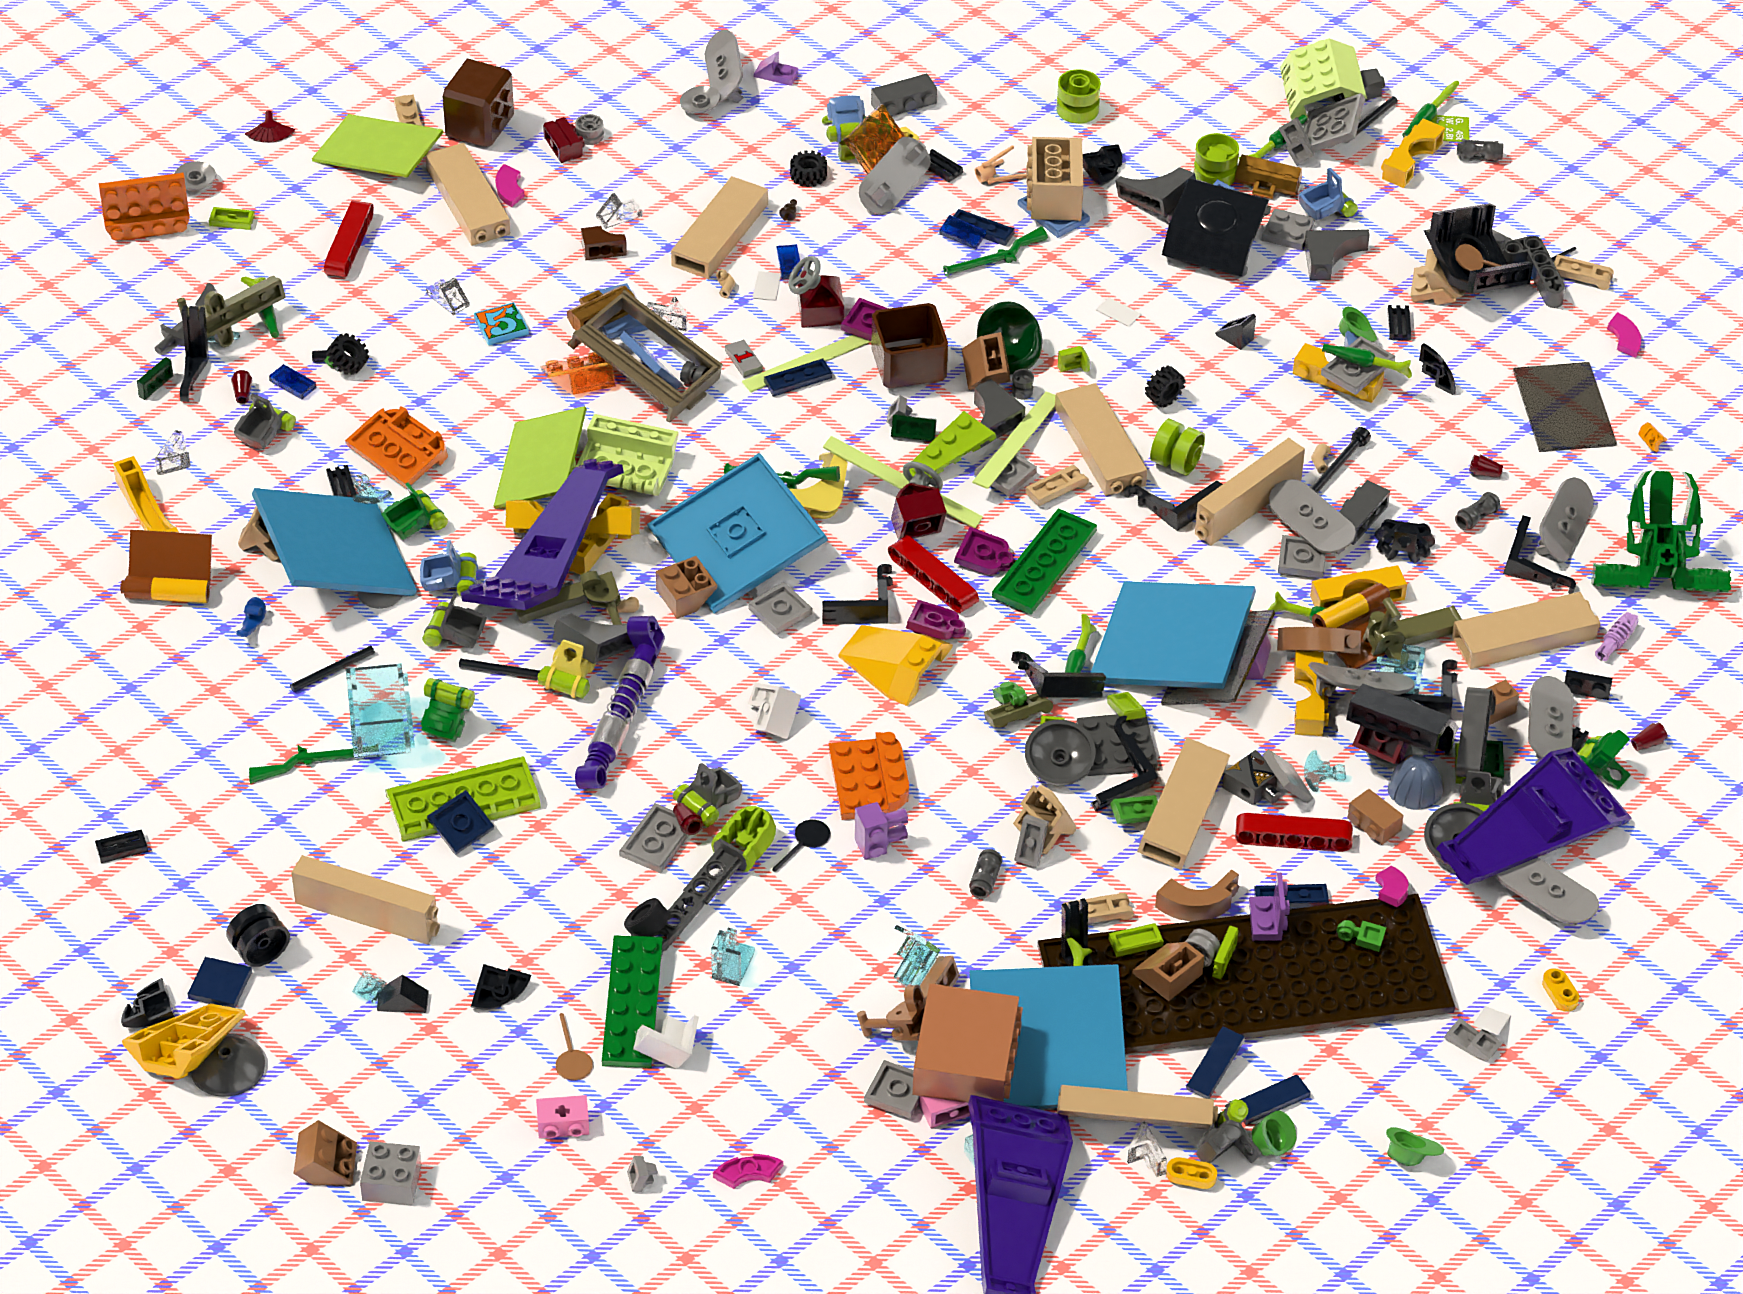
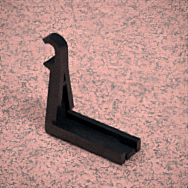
M183 305L181 311L186 357L184 378L180 387V401L189 402V391H193V384L208 363L209 349L205 307H200L199 309L198 306H189L188 316V306Z
M1216 480L1176 507L1174 504L1149 493L1138 485L1127 486L1124 490V497L1136 494L1138 496V506L1146 505L1170 527L1178 531L1196 519L1198 502L1223 484Z
M1522 515L1503 574L1550 584L1551 589H1554L1556 584L1569 587V594L1574 593L1576 582L1573 578L1553 572L1523 557L1522 559L1518 558L1531 517Z
M881 564L877 567L878 600L822 601V624L888 623L887 586L893 585V578L891 576H882V574L892 573V565Z
M1021 651L1012 652L1011 661H1019L1018 669L1025 670L1040 697H1103L1102 691H1104V681H1106L1104 673L1048 672L1037 664L1029 654Z
M1448 659L1442 663L1441 696L1409 693L1396 696L1410 699L1427 708L1451 716L1453 704L1452 683L1457 682L1458 674L1455 672L1450 673L1447 670L1457 669L1458 661Z
M1120 716L1116 720L1114 731L1121 741L1137 777L1096 794L1097 800L1091 802L1095 812L1110 806L1113 799L1128 798L1153 787L1159 778L1134 740L1137 733L1126 734L1120 724L1125 723L1127 716Z
M1085 898L1080 899V910L1078 900L1068 902V905L1066 903L1061 904V956L1068 966H1074L1073 955L1067 942L1068 938H1073L1082 948H1088V903ZM1090 954L1084 958L1083 966L1094 965Z

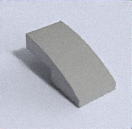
M1298 117L1278 128L1288 145L1286 149L1296 165L1314 156L1308 136Z
M1459 1018L1444 1036L1446 1040L1463 1051L1486 1061H1489L1503 1044L1488 1031L1481 1029L1479 1032L1462 1018Z

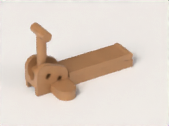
M938 956L920 986L907 985L904 990L905 1001L886 1014V1018L868 1019L866 1011L857 1012L856 1015L863 1035L866 1037L872 1035L871 1028H894L891 1032L894 1040L919 1041L929 983L953 987L960 977L954 956Z

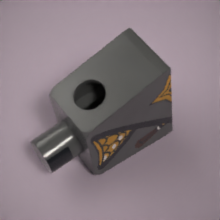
M1254 750L1224 771L1222 788L1251 805L1257 804L1264 798L1274 804L1281 797V792L1276 789L1277 777L1257 750Z

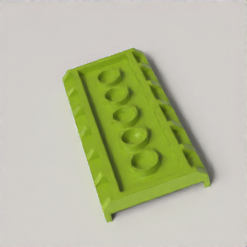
M525 757L512 758L385 789L386 798H388L401 835V841L436 834L437 831L427 820V816L465 790H467L489 820L541 808L539 794Z

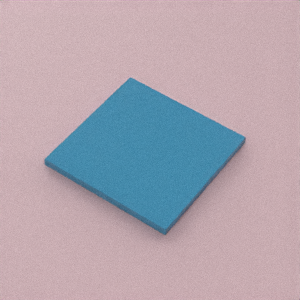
M760 452L647 524L650 531L675 563L697 556L717 584V589L705 602L713 614L828 541L824 532Z
M261 488L253 489L252 497L292 586L414 596L416 594L415 584L374 499Z
M1124 581L1091 673H1104L1106 676L1105 684L1224 689L1256 594L1255 586Z
M1118 964L969 970L971 990L1019 996V1007H1023L1021 1033L1018 1036L1017 1056L1014 1060V1073L1010 1083L1009 1099H1004V1102L1035 1109L1058 1108V1096L1061 1085L1128 1091Z

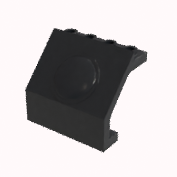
M1189 178L1168 225L1161 255L1240 277L1247 275L1248 267L1246 265L1252 243L1263 217L1269 215L1272 206L1268 205L1269 199Z
M1487 203L1433 212L1430 229L1423 230L1448 283L1471 294L1530 284L1533 263L1524 261L1508 264L1493 236L1492 228L1496 205ZM1460 245H1471L1480 252L1483 260L1502 266L1491 267L1483 264L1481 269L1469 272L1459 265L1455 252Z
M1362 684L1350 700L1346 717L1347 721L1426 751L1435 753L1437 749L1445 752L1444 755L1447 756L1452 752L1456 732L1459 729L1458 725L1449 715L1366 684Z

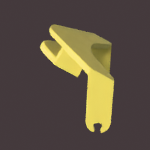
M831 452L820 454L819 461L822 460L824 462L821 464L822 467H840L839 482L821 480L808 488L789 489L808 514L814 518H831L836 514L842 502L848 462Z

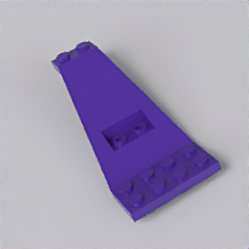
M588 459L583 461V465L574 468L497 574L486 578V582L470 585L468 590L461 592L462 602L527 610L558 596L607 481L623 474V465L614 464L613 461L597 462L596 459Z
M1572 747L1549 752L1455 839L1442 842L1436 849L1441 854L1442 860L1449 864L1456 872L1457 878L1466 885H1469L1605 829L1625 825L1632 817Z
M971 1095L968 1106L973 1132L983 1294H1036L1035 1280L1073 1145L1068 1115Z

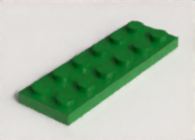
M1058 508L993 589L992 598L1032 615L1097 532V524Z
M613 936L601 1060L602 1066L652 1068L653 1058L634 1050L637 1031L642 1025L653 1030L656 1027L663 937Z

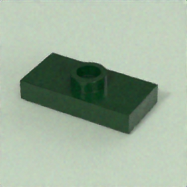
M163 358L136 381L138 395L141 399H147L174 376L171 359Z
M893 414L891 437L933 441L936 435L937 419Z
M1487 740L1483 772H1489L1491 777L1501 778L1502 782L1504 781L1503 741Z

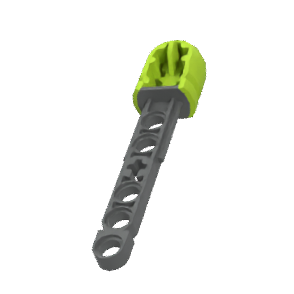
M747 806L738 810L722 827L721 832L717 833L712 839L711 847L714 854L683 889L684 892L668 909L670 913L669 920L677 918L681 923L677 926H671L667 922L660 931L652 936L664 935L667 938L663 942L662 955L663 951H666L704 905H708L735 871L739 869L743 872H748L754 866L755 861L769 848L776 835V825L772 815L767 810L757 806ZM736 839L737 844L744 848L747 846V849L743 852L730 843ZM712 869H720L723 873L719 876H713L709 872ZM705 885L709 889L704 893H700L696 890V887ZM690 903L692 904V906H687V907L685 908V910H684V904H685V905H689Z

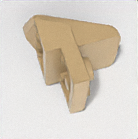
M1427 249L1425 266L1414 268L1410 294L1412 302L1430 299L1434 300L1435 305L1456 302V299L1462 297L1467 291L1448 283L1433 250Z
M255 506L250 520L242 529L238 546L245 550L257 545L271 561L279 559L278 553L259 510Z
M1032 785L1020 803L1023 809L1013 822V825L1021 831L1023 818L1027 814L1048 821L1049 825L1042 850L1043 854H1048L1061 834H1074L1076 824L1052 790L1043 785L1038 787Z

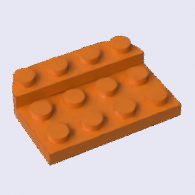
M184 172L98 183L104 225L112 240H129L184 232L187 229L190 214Z
M402 406L399 409L386 411L384 408L380 409L345 440L349 448L405 488L407 482L412 485L434 464L437 463L441 466L448 458L447 449L440 432L436 431L434 433L409 415L408 410Z
M875 732V739L828 743L841 820L855 819V808L878 802L882 812L890 813L897 811V809L909 801V780L901 743L896 739V735L893 732Z

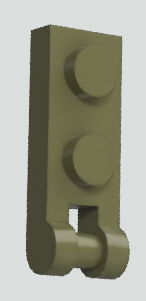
M1035 693L1027 696V701L1021 706H1013L1009 702L984 711L985 720L994 728H1001L1007 726L1010 722L1027 719L1030 715L1041 711L1045 714L1050 713L1053 710V703L1049 699L1040 697Z

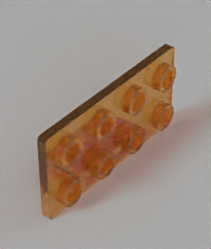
M595 352L588 353V357L579 358V356L567 357V361L562 362L550 360L545 362L546 365L540 366L541 371L548 378L569 374L573 395L616 387L612 365Z

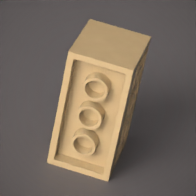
M1032 136V145L1027 147L1028 162L1026 165L1027 211H1031V219L1081 221L1083 201L1082 138Z

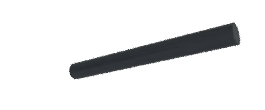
M1392 96L1362 120L1358 125L1356 136L1398 102L1397 98Z
M370 645L291 683L290 688L293 692L303 689L374 654V648Z
M463 658L459 660L460 668L538 679V673L541 671Z

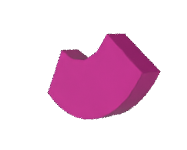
M503 164L496 174L497 194L505 204L513 207L525 196L524 190L517 184L521 178V171Z
M1617 312L1608 323L1607 330L1612 332L1618 339L1616 350L1636 358L1641 346L1640 331L1628 317Z
M1392 865L1375 874V882L1383 887L1378 892V899L1395 907L1400 906L1407 899L1409 883L1405 874Z
M753 1154V1156L743 1158L735 1157L716 1168L713 1172V1178L732 1189L750 1180H761L770 1183L784 1166V1161L764 1154Z

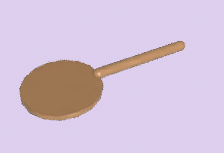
M1463 244L1456 249L1455 256L1457 262L1463 269L1469 272L1481 269L1483 264L1491 267L1502 266L1483 260L1480 252L1471 245Z
M560 1013L559 1016L568 1051L558 1056L556 1071L563 1079L578 1081L590 1074L593 1068V1061L586 1052L573 1050L564 1013Z

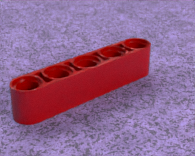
M351 200L324 263L325 274L340 277L348 276L374 214L373 203Z
M905 536L888 547V554L893 562L955 612L960 614L979 602L977 591L969 583L910 536Z
M1241 813L1236 817L1235 839L1238 843L1244 845L1345 852L1353 846V825L1351 822L1341 819Z

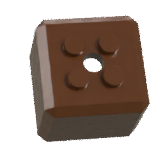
M466 58L444 88L442 95L445 136L487 148L494 144L514 116L513 81L510 70Z
M924 303L876 310L872 314L871 350L883 386L891 389L939 382L947 377L948 340L935 305Z

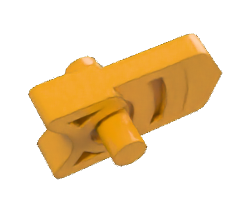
M1649 422L1643 424L1638 432V435L1655 452L1659 451V446L1662 442L1668 440Z

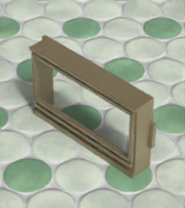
M623 290L617 298L579 330H575L572 339L567 343L573 350L583 343L667 407L666 421L669 423L686 408L690 411L707 396L705 391L720 379L723 366L721 362L626 290ZM623 309L675 350L695 363V365L698 367L701 365L708 367L709 370L681 394L598 329Z

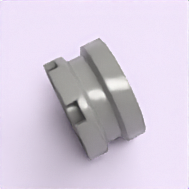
M584 114L576 119V134L582 136L585 145H594L603 140L604 123L600 116Z
M1204 929L1193 930L1185 941L1204 955L1203 968L1209 967L1221 947L1219 940L1212 933Z

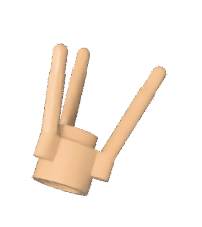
M1011 145L974 169L976 178L980 183L986 181L989 185L994 182L1027 178V174L993 177L996 175L995 167L1004 162L1000 158L1013 150L1014 146Z

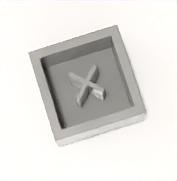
M369 1141L360 1180L362 1201L413 1206L422 1166L420 1146Z

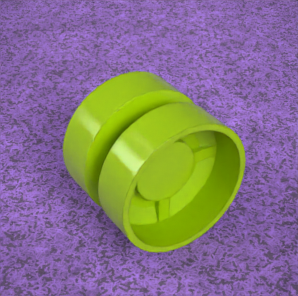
M1084 69L1069 70L1059 77L1056 111L1060 118L1070 123L1082 124L1090 122L1098 116L1101 89L1099 77L1093 72Z
M1211 133L1199 138L1195 147L1193 170L1196 179L1210 184H1214L1217 179L1229 186L1233 184L1239 158L1238 142L1231 136L1221 133Z
M1168 418L1162 423L1155 435L1151 446L1150 459L1152 462L1164 467L1171 464L1172 470L1187 476L1194 470L1202 455L1205 445V433L1192 427L1185 429L1184 424Z

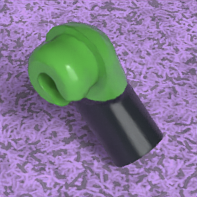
M327 350L312 351V361H324L330 367H333V362L328 361Z

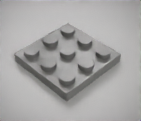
M1362 93L1308 111V120L1304 124V130L1314 153L1355 139L1365 102Z

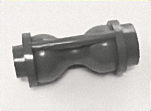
M1462 139L1461 143H1457L1456 155H1460V159L1502 160L1504 144L1499 143V141Z
M1485 492L1478 501L1460 509L1455 516L1457 526L1462 530H1470L1487 515L1499 511V497L1492 492Z
M985 849L979 854L969 883L970 893L976 898L985 899L993 891L1003 861L1001 854L996 850Z

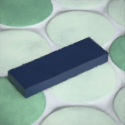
M958 209L949 220V227L1006 246L1015 234V228Z
M819 359L764 376V383L771 395L777 396L831 379L832 372L825 360Z
M1326 883L1287 885V896L1284 897L1285 900H1289L1290 909L1329 904ZM1275 885L1254 886V897L1274 896Z
M1222 1026L1186 1085V1089L1203 1098L1210 1099L1243 1045L1245 1037Z
M1296 1074L1239 1100L1245 1102L1248 1107V1114L1244 1124L1248 1125L1275 1111L1282 1110L1309 1098L1311 1091L1299 1075Z

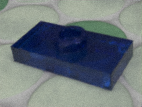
M949 215L939 229V234L977 250L986 236V230Z
M797 244L776 246L781 280L789 279L792 270L800 261Z
M285 364L269 375L270 382L301 400L317 388L315 381Z

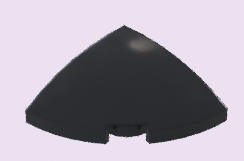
M1119 144L1102 146L1097 152L1083 154L1084 170L1099 185L1112 181L1118 174V168L1122 165V152Z
M1423 343L1419 361L1423 363L1422 372L1436 379V387L1454 395L1456 386L1451 370L1438 352Z
M483 964L470 1008L481 1010L496 1009L511 1000L517 999L526 989L532 975L510 968L506 971Z
M163 978L152 982L136 994L137 998L133 1001V1007L130 1004L126 1005L122 1013L121 1024L123 1027L128 1028L148 1027L175 1017Z

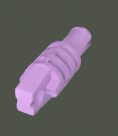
M1626 612L1612 625L1604 635V642L1595 651V656L1599 660L1607 661L1615 650L1623 646L1635 630L1639 622L1638 616Z

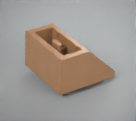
M1001 332L980 336L962 348L968 390L976 388L979 384L989 379H992L997 384L1011 382L1006 347Z
M697 556L655 571L656 591L676 619L697 612L717 589V584Z
M1187 942L1167 943L1133 970V974L1166 1000L1170 1001L1203 974L1204 955Z
M317 1120L298 1133L293 1174L312 1185L350 1186L353 1184L357 1142Z

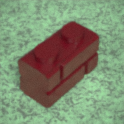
M565 117L544 123V139L561 163L582 157L585 143L582 136L576 134V128L573 123L570 124Z

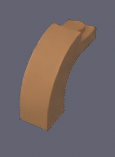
M1326 627L1278 628L1277 651L1296 652V650L1360 654L1361 631Z
M1231 869L1217 884L1203 890L1187 888L1171 878L1156 892L1155 908L1170 917L1184 921L1217 918L1231 909L1232 897L1239 890V874Z

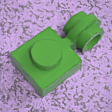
M1004 682L1000 684V687L992 689L994 698L1003 704L1011 702L1013 706H1021L1027 701L1025 690L1014 682Z
M1349 920L1342 921L1338 925L1337 933L1341 940L1350 941L1352 938L1357 937V946L1380 951L1386 927L1362 921L1361 928H1359Z

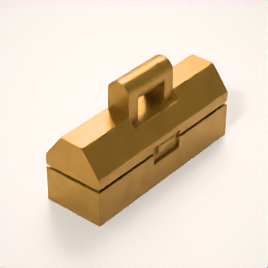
M1241 154L1236 170L1235 182L1253 186L1252 195L1273 199L1275 192L1296 196L1302 180V168Z
M619 286L604 294L599 290L579 298L581 305L566 311L567 319L573 329L579 330L617 298L623 290H626L634 297L635 295L626 286ZM621 309L604 325L628 315V313Z

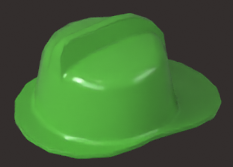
M1347 306L1343 308V317L1338 325L1340 333L1345 337V333L1350 331L1358 337L1362 336L1371 342H1375L1377 336L1368 318L1354 307Z
M1280 1110L1263 1118L1262 1121L1253 1127L1251 1133L1253 1143L1258 1147L1263 1156H1281L1292 1149L1296 1142L1294 1123L1285 1112Z
M1390 1127L1386 1130V1135L1390 1139L1387 1155L1403 1165L1415 1166L1420 1164L1426 1156H1440L1444 1154L1445 1149L1438 1142L1415 1135L1398 1127Z

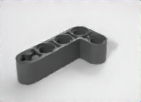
M1527 236L1507 241L1503 247V255L1507 263L1513 264L1524 261L1533 263L1531 276L1546 306L1550 308L1562 306L1565 284L1542 239L1538 236Z
M1467 687L1456 765V775L1458 777H1466V773L1469 770L1483 772L1490 715H1494L1496 696L1492 689Z

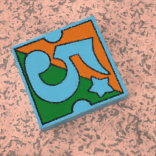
M514 302L474 313V320L488 346L529 335V329Z

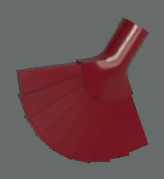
M267 110L265 112V121L246 132L245 135L254 141L270 143L288 138L294 133L295 129L274 121L273 112Z

